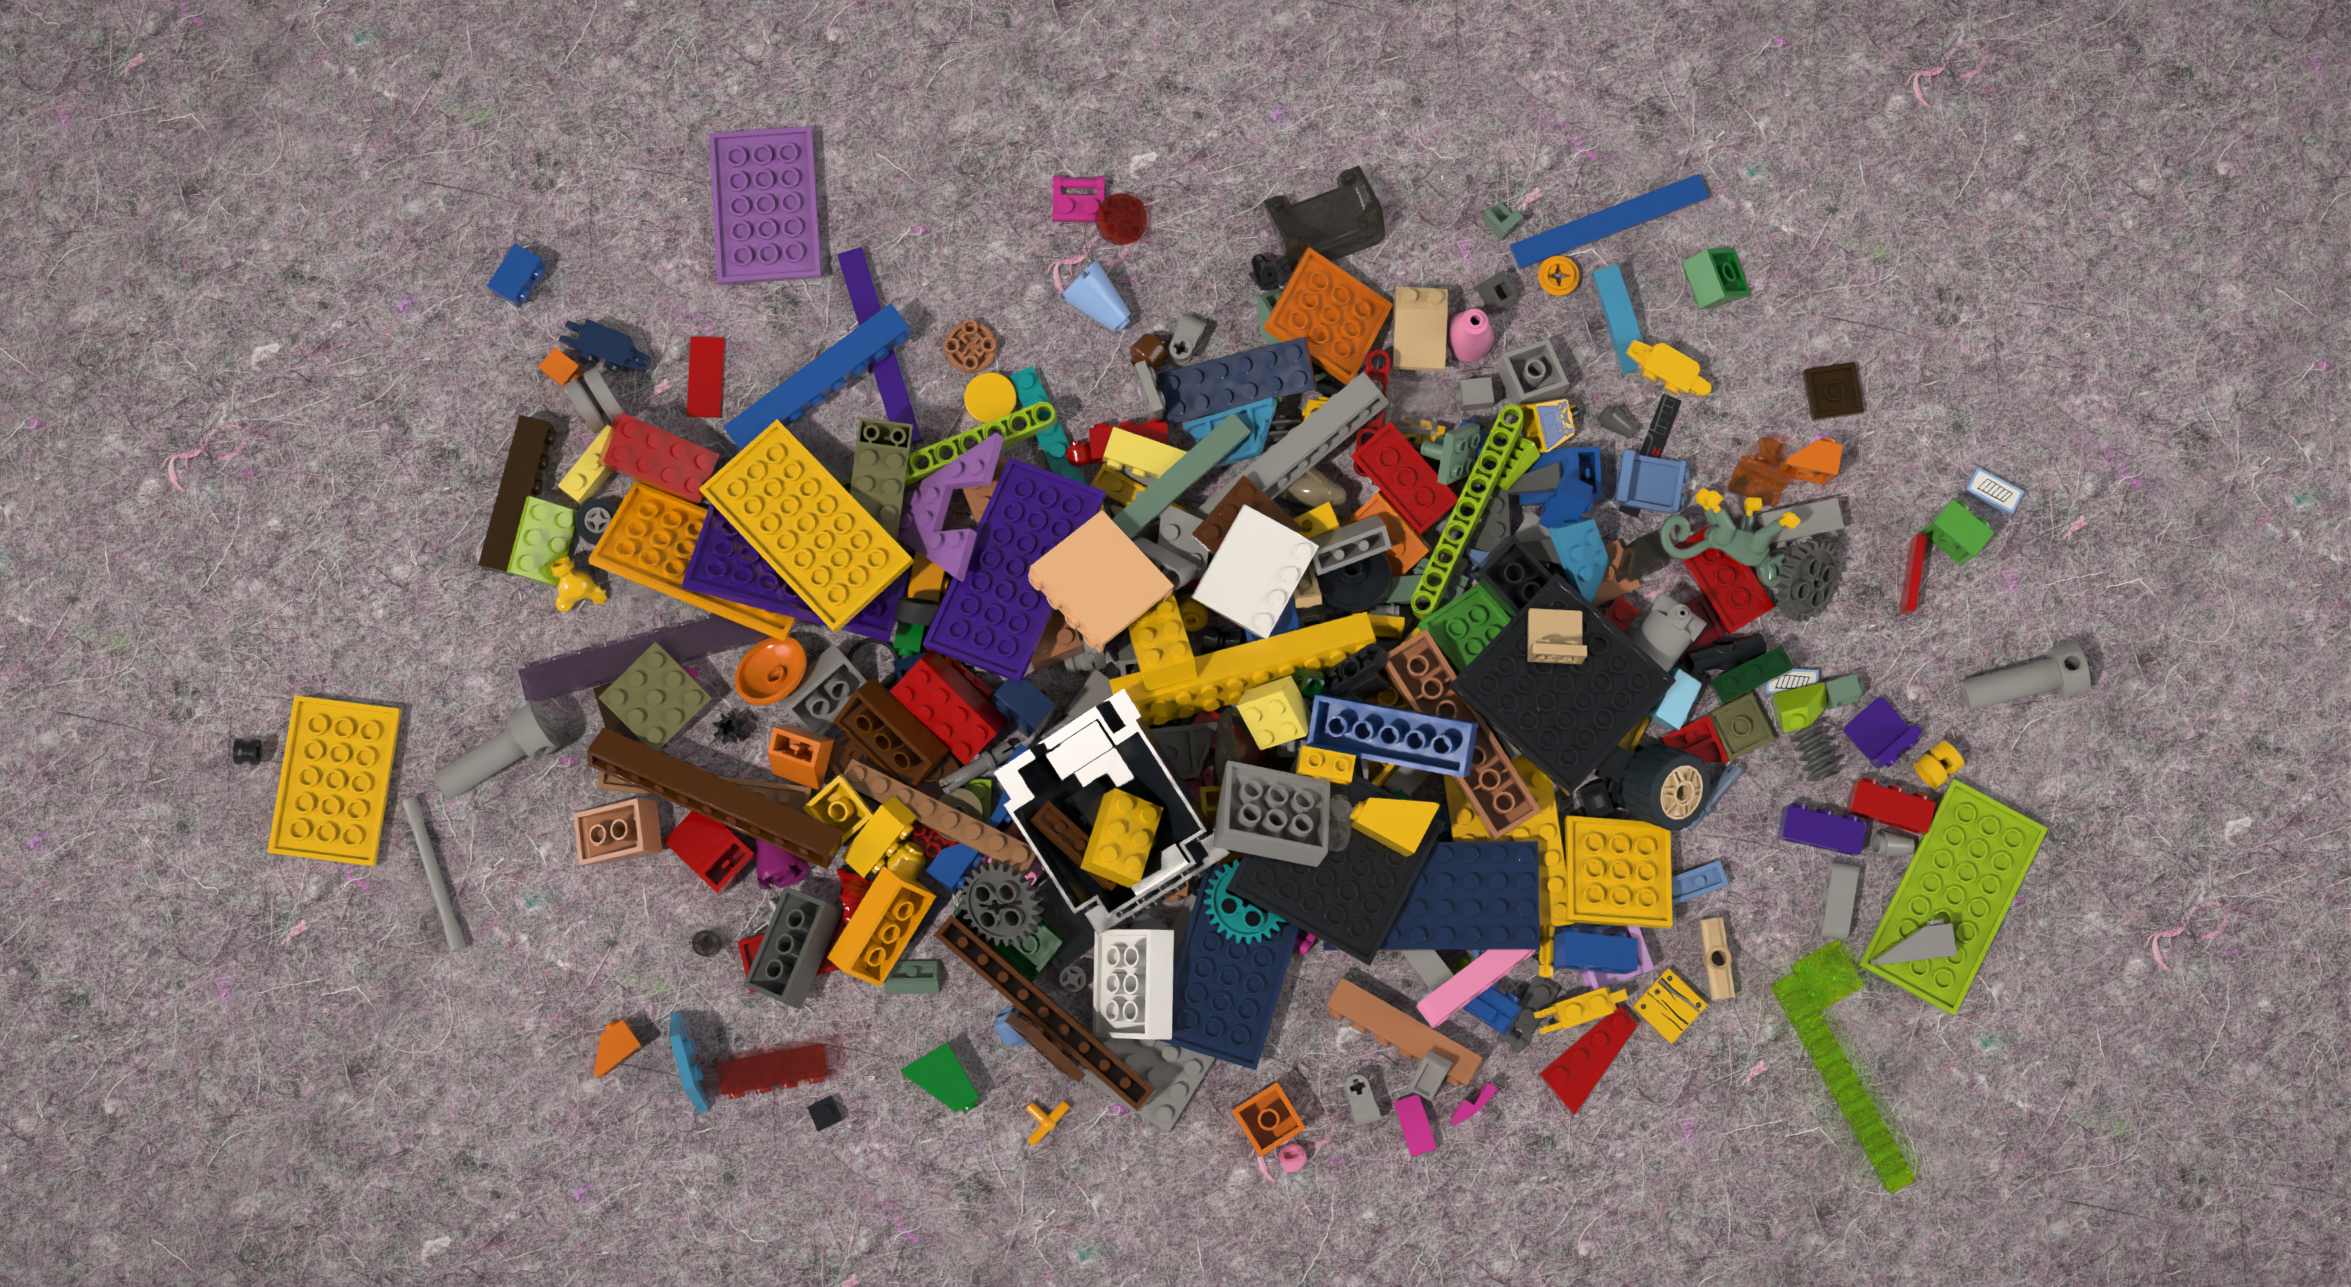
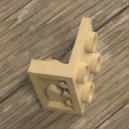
M1529 609L1528 662L1582 664L1587 657V646L1582 645V612Z

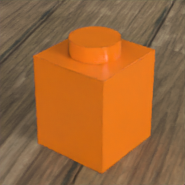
M555 347L539 366L543 374L564 390H566L564 385L571 380L577 379L581 381L582 373L584 372L578 364Z

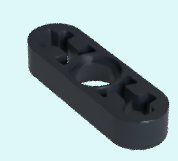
M1374 643L1363 647L1322 673L1324 676V686L1321 692L1327 695L1338 696L1386 665L1388 661L1387 651ZM1357 664V672L1349 677V668Z

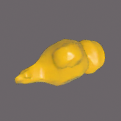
M568 556L562 557L551 564L552 575L560 578L558 583L559 596L556 597L555 601L559 611L568 612L573 608L575 602L585 598L593 600L595 605L603 604L607 599L606 589H602L599 584H596L586 571L574 570L575 563Z

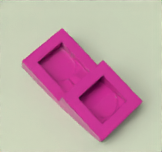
M1485 1083L1472 1104L1465 1099L1461 1100L1448 1122L1456 1125L1474 1115L1490 1100L1497 1088L1490 1083Z
M1419 1094L1393 1102L1411 1158L1437 1150Z

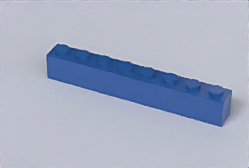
M890 303L723 426L740 451H742L776 419L784 427L790 423L795 424L805 417V412L812 407L817 408L826 401V397L832 392L837 393L847 386V381L854 376L857 378L863 375L868 370V366L874 361H882L889 355V350L896 345L898 347L904 345L910 339V335L913 334L912 330L893 304Z

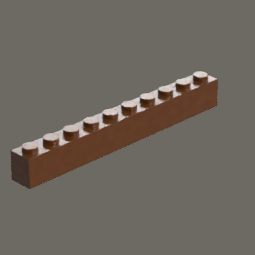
M603 727L587 750L588 766L822 868H829L842 846L843 831L835 825L823 823L810 814L800 813L784 803H777L766 798L761 793L747 790L736 782H729L719 778L713 772H706L696 768L690 762L680 761L664 751L652 749L641 741H634L623 736L618 731H611Z
M950 915L934 934L936 938L1026 1016L1040 1025L1048 1035L1136 1111H1141L1158 1091L1035 983L1029 980L981 937L977 936L959 918Z

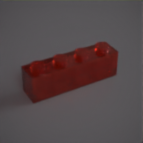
M826 1043L716 1063L721 1095H729V1100L746 1097L745 1091L755 1090L756 1095L772 1092L771 1086L782 1085V1089L799 1087L798 1081L809 1080V1085L825 1082L824 1076L831 1075Z

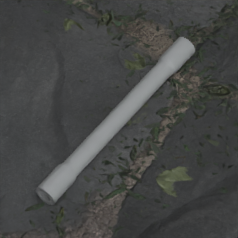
M417 797L405 799L402 801L407 821L412 828L436 901L450 952L459 951L466 948L460 926L456 921L433 852Z

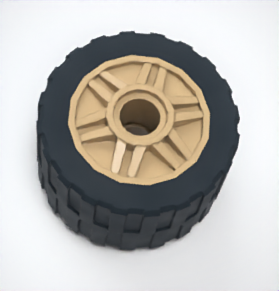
M1660 743L1649 745L1637 753L1626 769L1622 784V796L1625 801L1624 804L1632 816L1669 831H1679L1692 825L1700 817L1702 811H1704L1711 789L1710 773L1705 762L1697 755Z

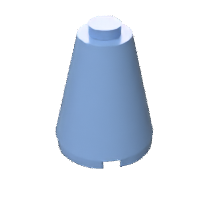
M1097 260L1091 263L1059 296L1062 300L1111 331L1116 328L1121 331L1131 321L1128 318L1130 311Z

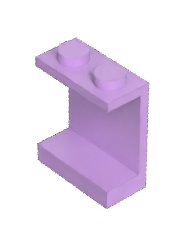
M1617 925L1602 931L1603 935L1610 936L1612 933H1625L1627 938H1637V971L1625 975L1582 971L1580 972V977L1585 987L1589 986L1590 991H1594L1615 982L1654 970L1640 928Z

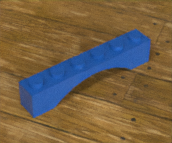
M1020 743L1005 765L1029 749ZM1004 789L998 807L986 823L1001 832L1006 826L1009 827L1014 822L1004 806L1005 803L1011 800ZM959 843L942 849L926 872L932 880L956 895L959 890L963 891L961 885L967 882L966 876L972 873V870L977 866L982 865L986 860V856Z

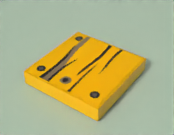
M1667 968L1631 1007L1664 1039L1672 1044L1706 1008L1707 1004Z

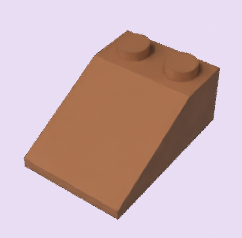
M636 798L573 814L579 866L641 858L663 852L657 800Z

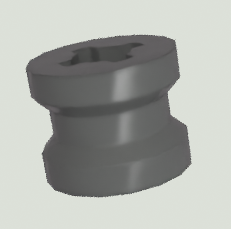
M1078 966L1066 967L1060 974L1061 986L1070 993L1081 991L1086 984L1085 972Z

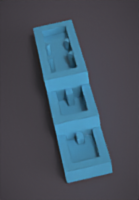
M1618 264L1594 271L1592 277L1600 296L1599 303L1607 322L1606 329L1622 372L1625 375L1640 370L1637 368L1639 364L1625 354L1632 340L1642 342V338Z

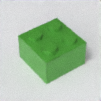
M1953 499L1937 511L1920 533L1927 535V539L1959 565H1963L1978 554L1994 532L1985 520L1972 515L1969 512L1968 506Z

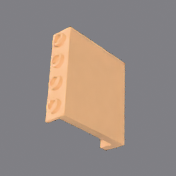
M1103 510L1032 564L1028 574L1031 585L1036 590H1041L1047 596L1048 603L1055 610L1059 609L1063 613L1068 625L1073 629L1077 628L1083 635L1086 644L1091 648H1095L1099 653L1103 651L1106 643L1158 601L1164 602L1168 599L1174 588V585Z

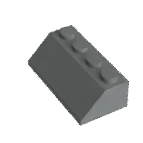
M785 886L743 986L801 1009L843 909Z

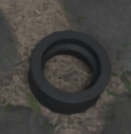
M898 598L895 619L910 624L931 626L942 602L921 598Z

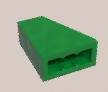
M948 1042L901 1069L904 1076L955 1112L962 1110L966 1114L978 1106L976 1101L981 1099Z

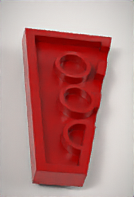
M1617 1005V1010L1614 1013L1602 1018L1538 1073L1572 1115L1577 1113L1637 1027V1024L1621 1005Z

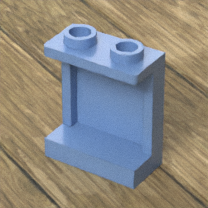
M1624 449L1620 455L1613 504L1674 515L1684 505L1685 493H1681L1682 485L1687 483L1689 468H1685L1686 460L1676 462L1635 454L1633 450Z

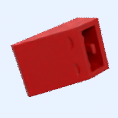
M691 811L663 840L702 880L720 895L726 891L756 858V854L724 824L694 811Z

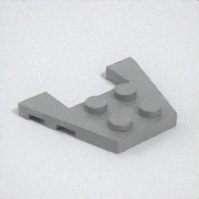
M1136 491L1135 498H1137L1142 492ZM1169 505L1157 516L1161 518L1158 545L1192 563L1196 571L1194 580L1200 579L1208 569L1209 551L1195 540L1191 533L1203 520Z

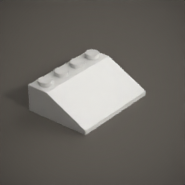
M1243 504L1193 593L1192 598L1252 634L1267 639L1319 546L1297 532Z
M1106 930L1100 935L1095 931L1092 1034L1097 1038L1172 1039L1174 930Z

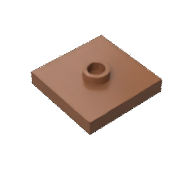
M1619 540L1605 545L1610 561L1592 603L1595 608L1641 587Z

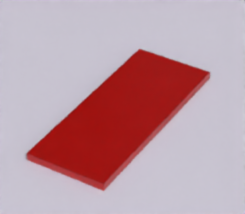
M690 337L686 417L721 418L724 337Z

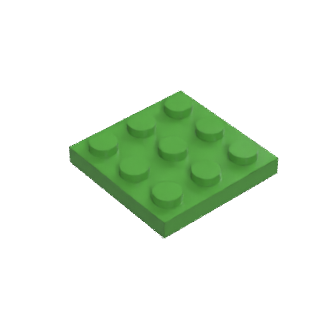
M1477 584L1419 622L1418 628L1421 632L1426 629L1428 630L1448 664L1459 675L1511 619L1484 588Z

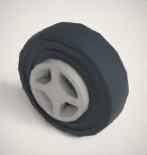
M602 498L592 499L584 503L578 510L575 519L576 529L581 538L590 544L597 545L618 507L611 501Z

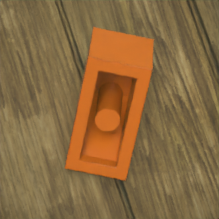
M615 1019L604 1027L606 1032L600 1035L594 1070L596 1078H603L645 1046L627 1020L622 1019L618 1021V1019Z

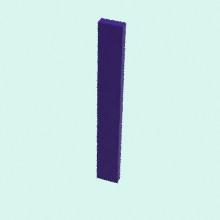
M862 247L837 254L859 326L881 310ZM892 348L888 351L889 355L880 362L874 361L871 366L888 420L913 424L911 445L922 441L896 355Z

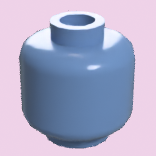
M1011 1006L1001 1011L995 1017L997 1021L994 1024V1029L1006 1046L1016 1045L1020 1048L1028 1042L1012 1029L1005 1020L1011 1013L1019 1018L1022 1015H1026L1020 1009Z

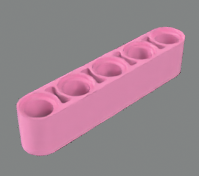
M1488 950L1425 997L1416 1007L1431 1027L1435 1028L1529 958L1536 950Z

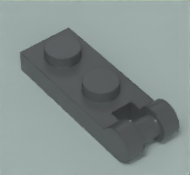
M1535 976L1518 1003L1522 1007L1519 1017L1513 1023L1506 1036L1499 1033L1496 1039L1502 1043L1507 1042L1513 1046L1512 1049L1520 1053L1541 1018L1535 1019L1533 1013L1548 1008L1559 990ZM1514 1026L1523 1031L1519 1038L1511 1033Z

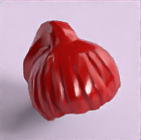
M837 868L836 872L840 878L841 885L840 899L844 907L841 915L844 924L847 925L873 882L860 875L848 873Z

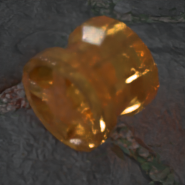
M1759 438L1757 443L1759 451L1755 454L1754 460L1766 465H1779L1781 462L1779 453L1783 449L1784 443L1772 438Z

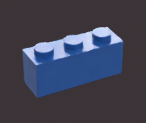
M1577 928L1563 929L1562 933L1553 936V968L1622 975L1638 970L1637 938H1627L1625 933H1612L1610 936L1603 935L1602 931L1597 930L1579 933Z

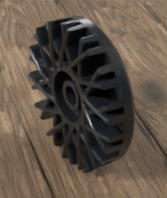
M1383 552L1321 575H1317L1315 572L1322 603H1325L1326 608L1332 607L1334 613L1339 611L1341 616H1343V612H1349L1351 616L1352 613H1361V611L1367 610L1368 614L1370 609L1375 611L1377 604H1383L1384 599H1388V592L1392 588V568Z

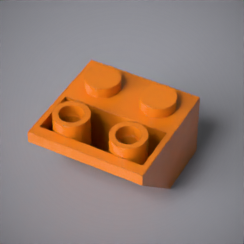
M791 724L773 727L767 751L773 774L817 790H822L834 739Z

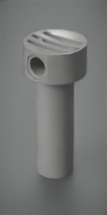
M2077 642L2049 648L2047 660L1961 680L1960 686L1964 703L1970 711L2056 690L2062 699L2088 693L2091 689V679L2087 661L2080 645Z
M530 702L507 717L510 726L508 729L434 773L436 783L448 799L455 798L526 754L532 760L537 761L559 748V739L552 724L535 703Z

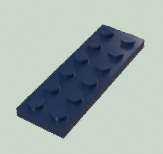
M1305 337L1158 374L1161 391L1166 402L1165 409L1168 424H1176L1217 414L1271 397L1279 399L1317 389L1307 338Z

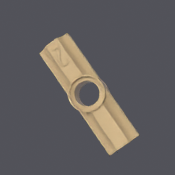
M1723 917L1699 920L1704 951L1703 963L1707 970L1711 1000L1735 997L1730 966L1731 954L1727 947ZM1715 951L1719 952L1723 957L1720 966L1714 965L1711 960L1712 953Z

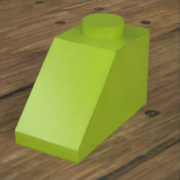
M1824 682L1773 694L1775 716L1783 733L1810 727L1827 707L1826 685Z

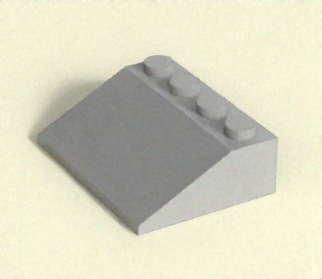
M1227 761L1215 820L1214 847L1318 867L1328 853L1331 781Z

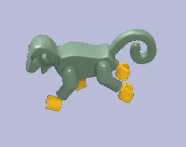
M1702 488L1695 495V500L1704 507L1705 510L1703 512L1710 523L1703 534V540L1688 548H1676L1670 539L1671 530L1675 525H1679L1680 532L1676 535V539L1684 542L1691 533L1690 522L1683 516L1672 515L1662 524L1660 542L1665 552L1670 556L1678 559H1688L1697 556L1709 548L1719 549L1729 558L1740 564L1755 566L1760 583L1767 587L1775 588L1780 583V579L1776 578L1777 575L1783 573L1780 566L1786 565L1787 560L1784 558L1785 554L1781 552H1775L1769 556V542L1773 536L1782 531L1784 525L1789 530H1792L1801 520L1794 513L1785 512L1778 522L1774 520L1754 533L1752 527L1755 517H1752L1753 511H1761L1762 499L1748 497L1744 501L1745 515L1742 514L1739 529H1737L1725 508L1718 506L1724 500L1723 497L1716 491L1712 490L1709 492L1707 489Z

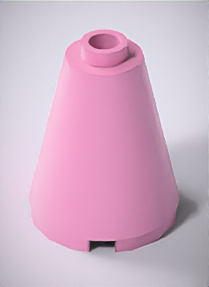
M1479 309L1466 310L1453 315L1447 321L1446 344L1457 360L1474 362L1482 359L1490 351L1494 342V332L1483 311Z

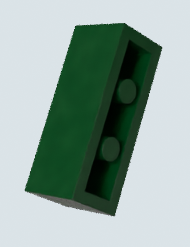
M1781 645L1711 679L1709 686L1720 707L1791 673L1794 667Z

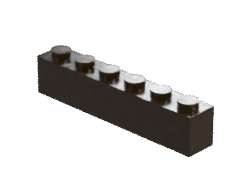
M519 415L478 563L484 570L514 577V574L507 573L526 497L532 496L536 498V495H540L543 487L541 476L543 470H547L550 456L547 455L550 445L553 446L556 440L557 433L554 430L555 427L549 421Z

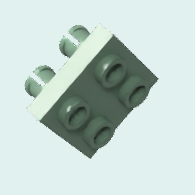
M1470 422L1445 432V436L1438 435L1434 442L1430 440L1423 442L1421 454L1440 460L1438 483L1448 485L1471 474L1476 464L1474 458L1476 448L1480 442V425Z

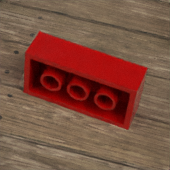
M620 413L616 415L597 464L684 501L697 504L701 502L703 497L699 488L710 479L720 454L625 413Z
M932 650L928 651L890 691L965 766L1009 722L952 665L948 664L938 652Z

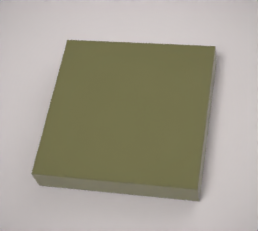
M1749 693L1705 714L1709 715L1728 757V762L1776 740L1753 693Z

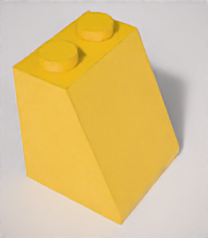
M1368 798L1364 802L1360 801L1353 808L1349 818L1353 819L1350 826L1408 857L1415 853L1440 805L1435 802Z

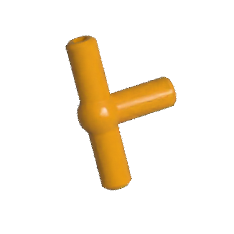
M1061 1101L1047 1115L1035 1103L1031 1102L1026 1107V1111L1041 1124L1027 1141L1032 1146H1036L1048 1131L1055 1128L1056 1122L1065 1114L1070 1106L1065 1101Z

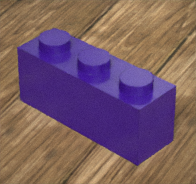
M1792 803L1791 806H1787L1782 810L1777 839L1845 855L1857 856L1861 854L1866 823L1859 822V817L1843 815V818L1833 816V812L1830 810L1817 809V812L1807 810L1806 805Z

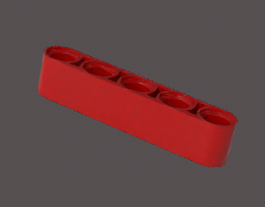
M1374 350L1367 357L1365 374L1371 381L1378 380L1382 383L1383 389L1381 393L1386 398L1390 358L1385 351ZM1376 354H1381L1386 359V365L1382 369H1375L1371 365V359ZM1384 408L1379 412L1377 420L1367 421L1358 429L1355 452L1363 445L1361 443V436L1365 432H1371L1375 435L1382 429ZM1353 461L1355 473L1361 477H1369L1366 473L1359 471L1357 463Z

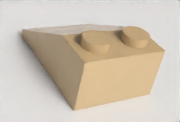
M1396 287L1393 301V369L1445 371L1448 289Z

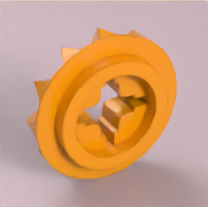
M1552 256L1541 264L1537 278L1539 279L1540 287L1548 295L1560 297L1570 294L1575 289L1579 281V271L1575 263L1569 258ZM1557 267L1560 275L1566 277L1562 278L1559 286L1556 279L1550 277L1555 274Z

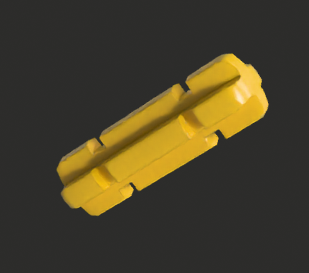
M1552 925L1540 926V937H1542V940H1540L1539 962L1541 963L1539 965V976L1542 978L1554 976V968L1552 966L1554 962V940L1552 938L1555 936V928Z

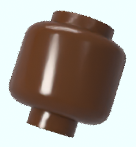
M1144 334L1130 347L1131 364L1135 367L1136 363L1145 360L1147 368L1152 366L1153 370H1155L1167 359V343L1158 334Z

